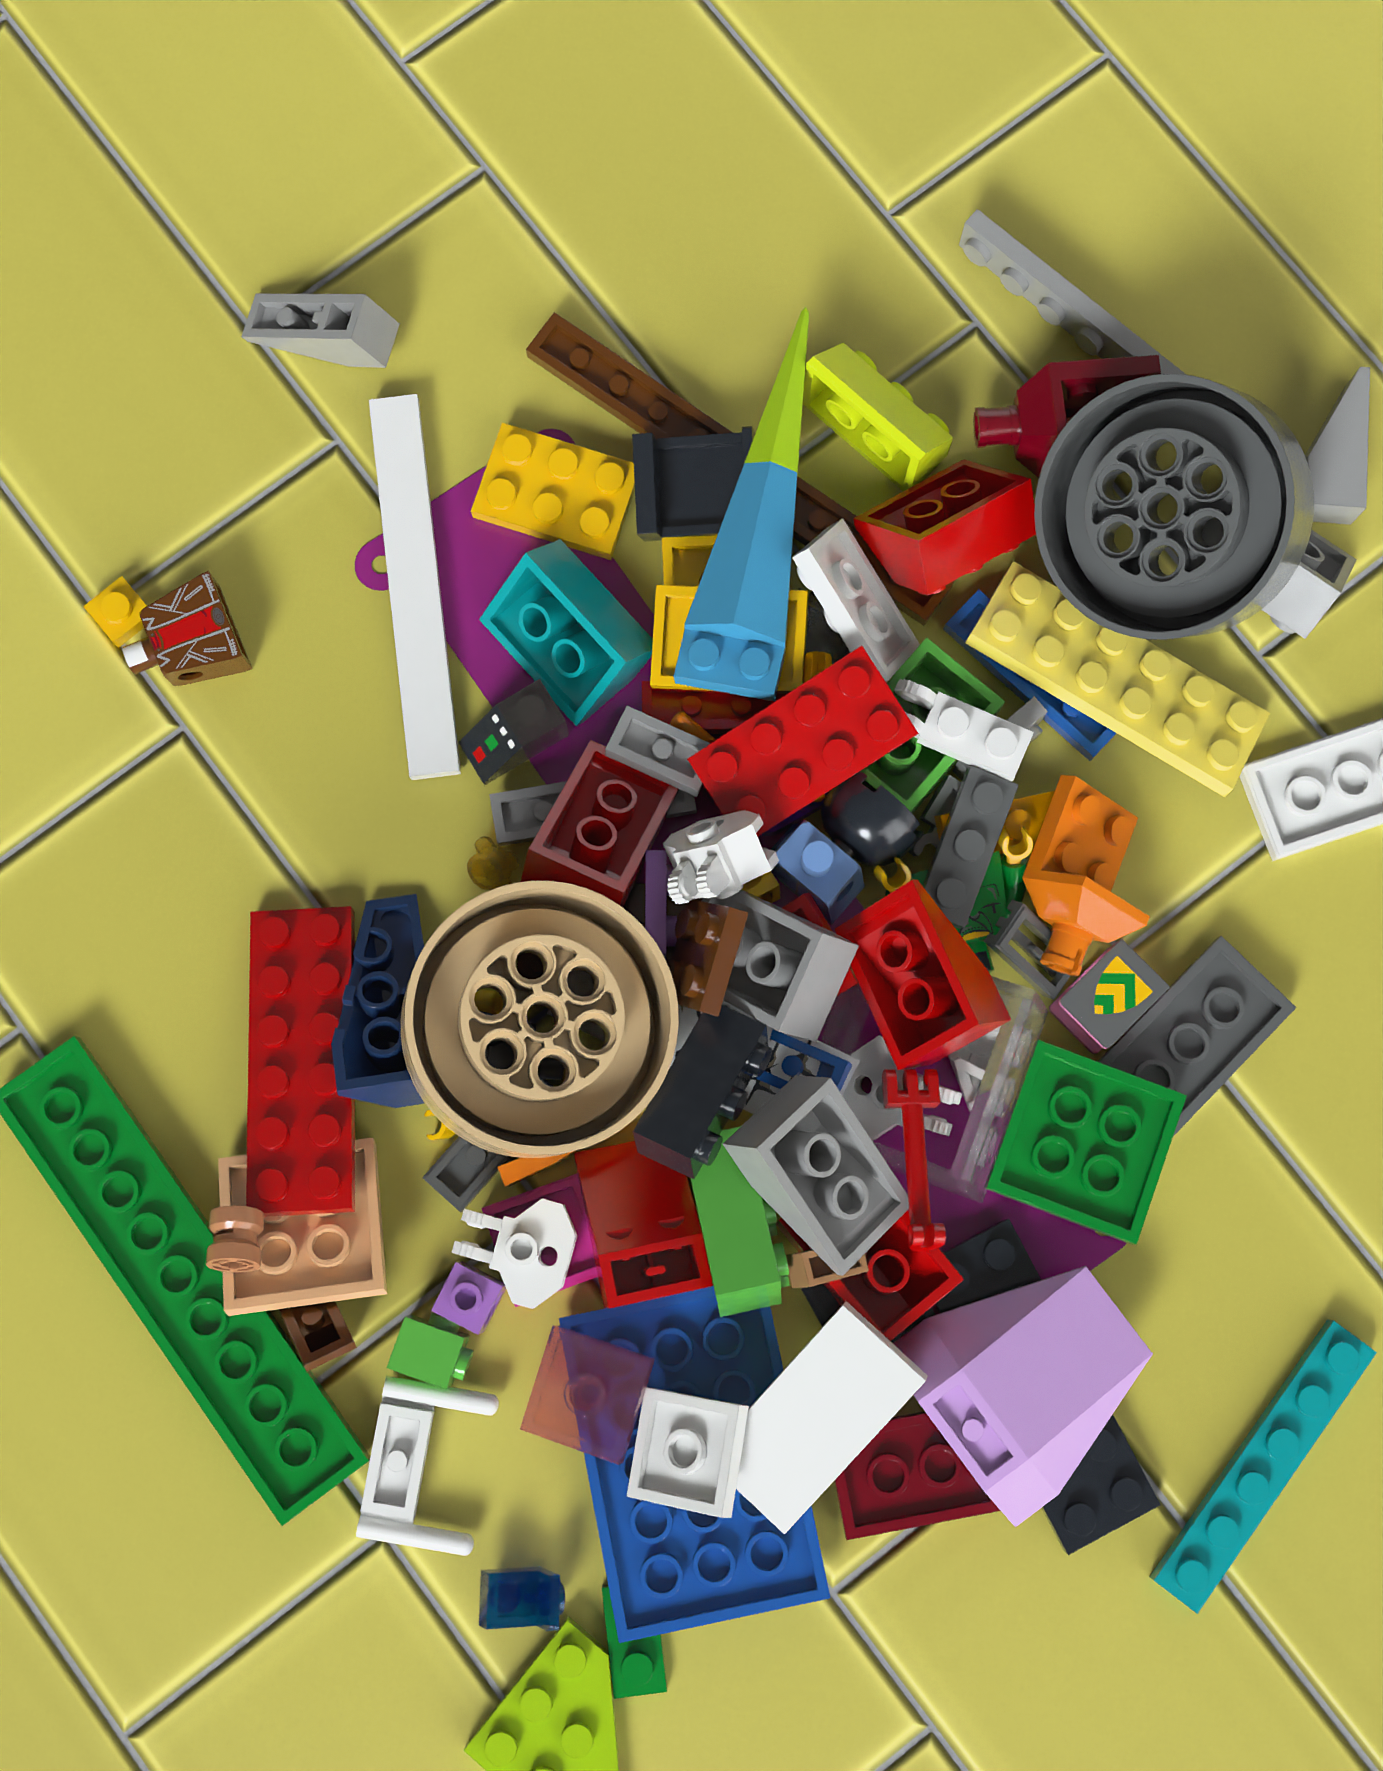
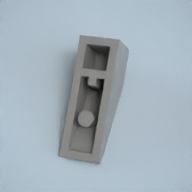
M256 293L241 337L247 342L348 367L386 368L400 323L366 294Z
M1360 367L1346 384L1305 454L1314 490L1313 522L1351 525L1366 509L1370 367Z

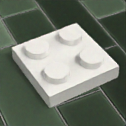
M645 1387L627 1497L720 1518H731L749 1406Z

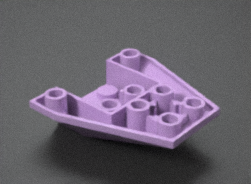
M1086 1266L928 1317L893 1343L928 1375L925 1383L913 1394L984 1492L1015 1527L1059 1495L1153 1355Z

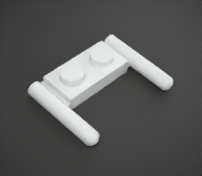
M386 1376L356 1537L466 1556L471 1553L474 1547V1540L470 1534L413 1524L435 1412L434 1408L437 1406L493 1415L498 1409L499 1400L496 1395L455 1387L444 1389L426 1382Z

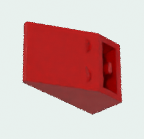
M635 1141L574 1153L604 1308H615L713 1286L703 1234L686 1175L638 1153Z

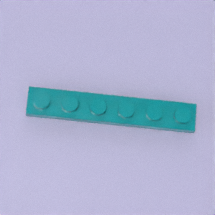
M1327 1319L1149 1577L1198 1614L1377 1352L1334 1320Z

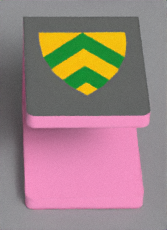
M1121 939L1107 948L1049 1006V1011L1090 1053L1095 1054L1102 1048L1107 1049L1111 1047L1170 986Z

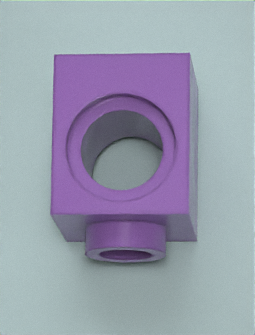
M463 1261L455 1262L431 1311L479 1335L485 1332L506 1290L505 1284Z

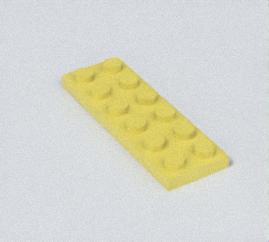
M1014 561L1007 569L965 642L967 645L1223 797L1233 790L1270 715L1266 710L1148 640L1114 632L1092 621L1076 609L1058 587Z

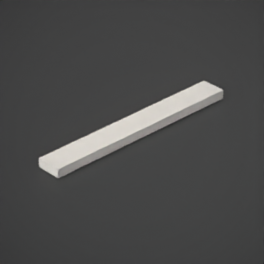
M417 394L370 399V417L409 777L411 780L459 775L461 774L419 398Z

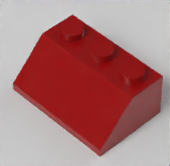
M966 459L953 464L853 518L855 528L896 584L915 590L923 595H932L943 591L947 584L965 574L980 570L984 563L1002 553H1008L1017 549L1020 543L1036 535L1035 505L1031 479Z
M908 1210L865 1253L869 1271L823 1283L841 1306L847 1301L889 1341L893 1340L964 1280L939 1248L928 1251H913L909 1248L908 1225L910 1220ZM783 1218L777 1221V1227L797 1252L812 1249Z

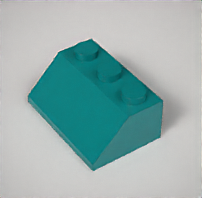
M561 539L526 552L479 619L575 726L582 724L632 681L652 656V637Z

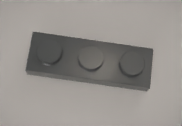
M972 765L966 769L922 885L952 925L959 929L965 928L1018 788V784Z

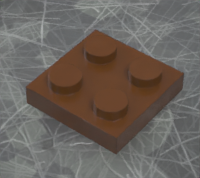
M693 899L680 912L675 925L677 942L672 958L666 961L675 985L678 1005L719 1016L748 912Z

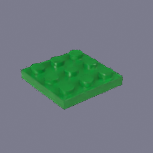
M1037 1040L1032 1048L984 1188L1129 1244L1137 1245L1187 1095Z

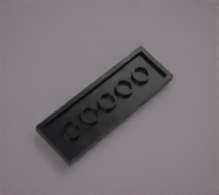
M1004 1219L942 1252L964 1280L935 1305L939 1313H943L1041 1280L1009 1219ZM1113 1414L1059 1495L1042 1507L1048 1522L1067 1555L1076 1552L1161 1505Z

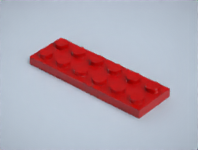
M352 906L250 911L246 1206L261 1210L264 1213V1217L355 1212V1099L337 1094L331 1046L335 1028H338L343 1007L342 998L345 986L349 983L354 962L355 912Z

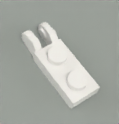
M900 679L894 690L897 695L906 701L930 710L925 723L917 717L906 713L919 733L914 736L918 739L917 743L1011 782L1013 781L1034 732L941 692L935 694L931 689L910 680Z

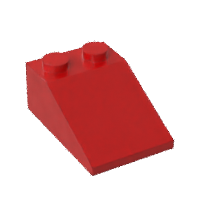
M590 740L528 849L520 882L556 881L577 885L599 893L623 908L646 861V850L652 849L679 789L605 756L606 746Z
M918 880L907 882L834 929L837 935L859 945L851 967L897 1070L932 1065L1012 1020L989 971Z

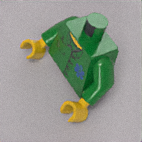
M1022 827L1021 831L1023 835L1022 840L1014 846L1008 845V833L1005 829H1002L998 843L1005 856L1001 859L999 851L993 852L967 924L963 929L956 928L989 973L994 971V966L988 946L984 940L989 933L993 935L998 933L1000 929L995 924L999 918H1008L1011 914L1007 909L1010 902L1015 900L1022 903L1026 892V886L1022 877L1027 866L1026 857L1033 848V841L1025 827ZM897 857L894 860L898 869L892 878L887 879L884 870L879 865L874 869L875 878L887 889L885 892L886 896L911 880H918L923 885L928 870L911 874L909 868Z

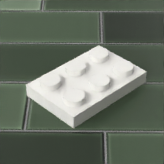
M842 518L827 527L792 558L797 565L800 580L808 589L814 592L824 608V616L830 628L840 634L850 652L863 645L884 680L887 681L920 644Z

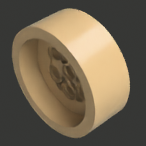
M527 881L501 886L475 897L454 911L436 929L421 951L407 985L401 1012V1042L407 1070L416 1090L431 1112L447 1128L475 1146L501 1155L520 1158H544L583 1149L601 1142L622 1130L647 1107L658 1092L673 1060L677 1043L679 1015L676 989L671 971L655 940L634 916L614 901L587 888L556 881ZM523 953L536 955L543 964L542 976L537 979L522 977L516 969L517 956ZM582 970L591 976L594 988L590 996L580 997L571 992L567 983L569 972ZM483 988L496 990L502 996V1011L492 1016L481 1013L475 1006V993ZM541 1005L551 1011L554 1017V1025L551 1031L539 1033L530 1028L526 1017L530 1007ZM592 1022L601 1027L605 1036L601 1049L589 1050L582 1045L578 1036L582 1023ZM492 1041L506 1042L512 1048L514 1060L508 1069H496L486 1060L485 1050ZM554 1058L563 1065L565 1078L560 1086L550 1087L540 1080L538 1065L542 1059Z

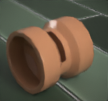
M222 1206L212 1209L210 1212L209 1229L214 1233L213 1243L207 1248L206 1266L213 1270L233 1273L250 1272L259 1269L261 1266L262 1250L257 1246V1236L263 1231L264 1213L261 1210L247 1206Z

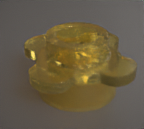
M480 837L475 842L477 851L467 863V872L470 879L475 885L484 890H493L512 884L510 880L512 871H515L520 865L518 856L513 851H507L505 848L495 845L490 837Z

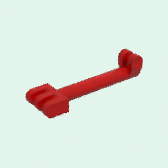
M884 1069L882 1072L884 1108L902 1109L910 1220L908 1225L909 1248L913 1251H928L940 1248L945 1244L946 1231L943 1223L931 1222L923 1108H936L940 1104L938 1072L936 1069H925L923 1073L924 1090H919L916 1069H904L902 1077L903 1090H898L896 1070Z

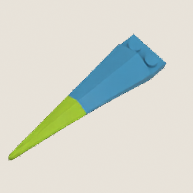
M806 307L801 311L684 623L685 630L674 672L675 684L775 702L786 652L796 488L809 312Z

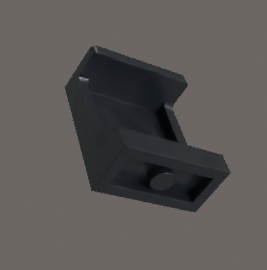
M742 427V432L657 439L653 433L632 434L637 535L644 542L661 541L664 537L718 535L755 436L753 427Z

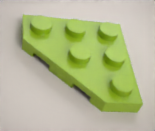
M568 1616L464 1748V1752L486 1771H619L609 1651Z

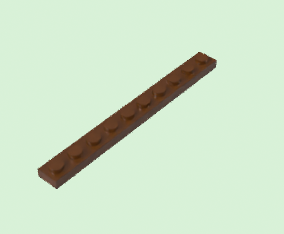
M555 312L526 348V354L530 360L638 433H653L656 439L733 433ZM797 476L793 538L806 546L827 527L843 518L897 608L925 626L951 590L954 581L947 584L943 591L932 595H923L915 590L896 584L855 528L853 518L856 515Z

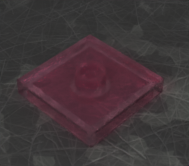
M553 1325L520 1430L618 1465L622 1464L655 1358L559 1325Z

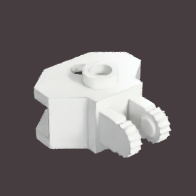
M743 810L708 818L681 829L668 837L663 845L674 870L669 875L667 891H669V897L671 896L675 904L687 903L692 899L702 897H714L715 899L730 897L738 893L743 888V884L771 871L779 861L776 852L761 847L756 835L763 825L760 815Z
M877 1036L851 1054L852 1057L860 1060L843 1094L844 1099L872 1141L897 1125L903 1126L902 1109L884 1108L883 1070H896L898 1090H903L902 1077L904 1069L897 1070L883 1036ZM917 1073L919 1090H924L923 1075ZM865 1077L870 1078L873 1084L869 1094L864 1092L861 1086L862 1080ZM939 1085L940 1102L949 1105H959L963 1093ZM923 1114L924 1129L947 1136L950 1135L952 1124L947 1122L946 1119L935 1115Z
M541 1199L516 1218L504 1216L503 1219L464 1209L462 1221L473 1227L497 1230L499 1235L494 1251L481 1248L478 1244L463 1240L461 1242H454L452 1253L489 1263L490 1269L499 1271L513 1304L534 1309L563 1288L578 1237L565 1205ZM548 1246L554 1248L558 1254L557 1261L552 1266L544 1264L541 1260V1252Z

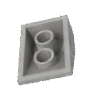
M742 889L738 893L724 899H715L714 897L703 898V902L728 906L748 912L723 1000L778 1032L816 1042L859 945Z
M795 1075L723 1143V1146L752 1188L837 1275L843 1276L909 1209L907 1193L831 1078Z

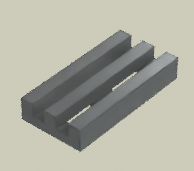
M1012 900L1007 907L1011 914L1008 918H999L995 925L1000 930L996 935L989 933L984 942L1040 994L1054 1000L1070 975L1057 972L1048 968V965L1041 964L1040 959L1044 952L1018 928L1023 923L1046 946L1052 931L1025 904ZM1012 940L1053 978L1052 981L1049 982L1008 944L1009 941Z

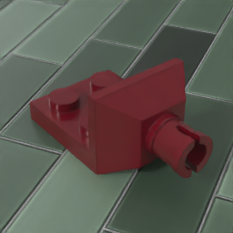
M1159 355L1049 362L1016 391L1013 405L998 408H975L973 417L975 445L977 448L989 445H1014L1015 459L1039 478L1042 466L1057 436L1078 411L1094 398L1115 386L1140 377L1161 374Z

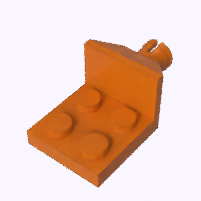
M1060 776L1022 877L1038 917L1053 926L1051 937L1045 953L1041 956L1040 963L1048 965L1047 967L1070 976L1080 975L1082 962L1092 940L1110 943L1147 926L1150 918L1149 915L1111 892L1138 817L1077 776Z

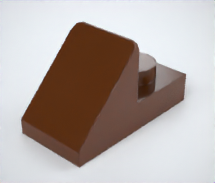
M335 1301L279 1309L307 1372L357 1348Z

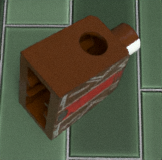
M209 571L198 575L143 608L139 615L148 637L122 647L126 662L134 675L159 665L163 676L173 686H183L252 669L221 587Z

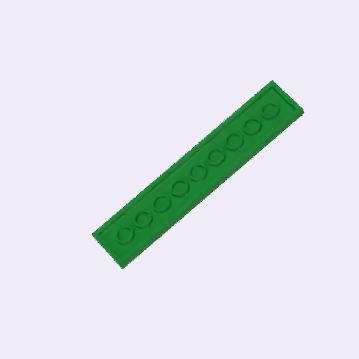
M77 1036L71 1037L1 1087L0 1115L280 1525H285L369 1462L371 1456L313 1372L305 1370L295 1346L270 1310L232 1316L226 1314L223 1299V1272L206 1266L207 1248L213 1243L214 1233L209 1229V1222L82 1039Z

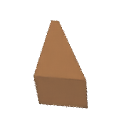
M813 1249L786 1255L792 1288L812 1287L869 1271L865 1254L843 1276L837 1275Z

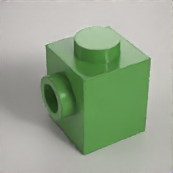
M433 1312L429 1320L415 1315L406 1316L386 1368L448 1389L453 1385L455 1378L463 1381L474 1353V1350L466 1348L470 1335L460 1332V1325Z

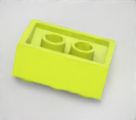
M841 343L814 355L806 363L803 405L902 491L922 482L948 455L953 437L949 434L947 425L935 414H926L913 403L910 393L897 382L890 383L880 375L874 362L865 353L859 350L854 352L846 344Z

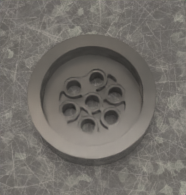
M1158 374L1140 377L1115 386L1094 398L1078 411L1057 436L1042 466L1037 484L1034 514L1036 536L1044 564L1058 589L1076 609L1097 624L1114 632L1142 639L1165 640L1210 634L1237 625L1263 609L1280 593L1298 568L1311 535L1314 518V490L1310 468L1300 444L1289 427L1274 411L1252 396L1220 383L1191 375ZM1171 442L1176 448V460L1169 469L1163 471L1157 465V451L1163 444ZM1216 464L1222 471L1223 482L1216 492L1208 494L1202 487L1201 477L1209 466ZM1126 472L1132 479V489L1126 498L1119 500L1113 492V484L1119 474ZM1170 494L1175 498L1178 510L1176 516L1170 522L1164 523L1158 516L1157 507L1160 500ZM1216 517L1223 525L1224 534L1222 540L1217 545L1210 547L1202 537V530L1208 520ZM1127 524L1132 529L1133 542L1126 551L1122 552L1115 545L1114 535L1121 525ZM1171 547L1178 554L1179 562L1175 572L1167 576L1159 568L1158 560L1161 552L1165 548Z

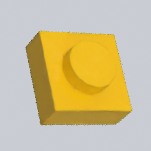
M123 576L119 577L83 606L118 648L144 628L139 613L147 605Z

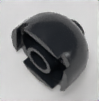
M859 771L826 794L821 809L823 827L831 837V841L853 860H857L869 867H876L877 865L886 866L895 862V857L901 859L922 838L924 833L923 831L916 830L920 825L918 820L887 789L880 785L874 790L862 785V782L868 776Z

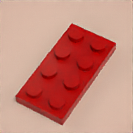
M862 645L687 760L723 815L743 810L760 815L763 825L756 833L758 837L919 733Z

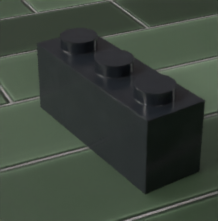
M724 1005L721 1006L718 1017L702 1012L669 1068L658 1092L648 1104L633 1130L638 1153L694 1180L703 1164L710 1166L721 1148L723 1137L720 1136V1133L728 1119L735 1121L745 1106L748 1092L745 1091L753 1075L760 1077L770 1061L772 1048L768 1046L767 1025Z

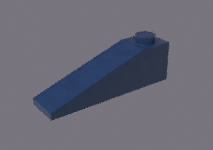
M417 894L366 901L353 953L354 962L349 983L345 986L342 998L343 1007L338 1028H335L331 1043L336 1089L339 1096L392 1108L425 1104L407 1070L401 1042L403 999L414 966L424 948Z

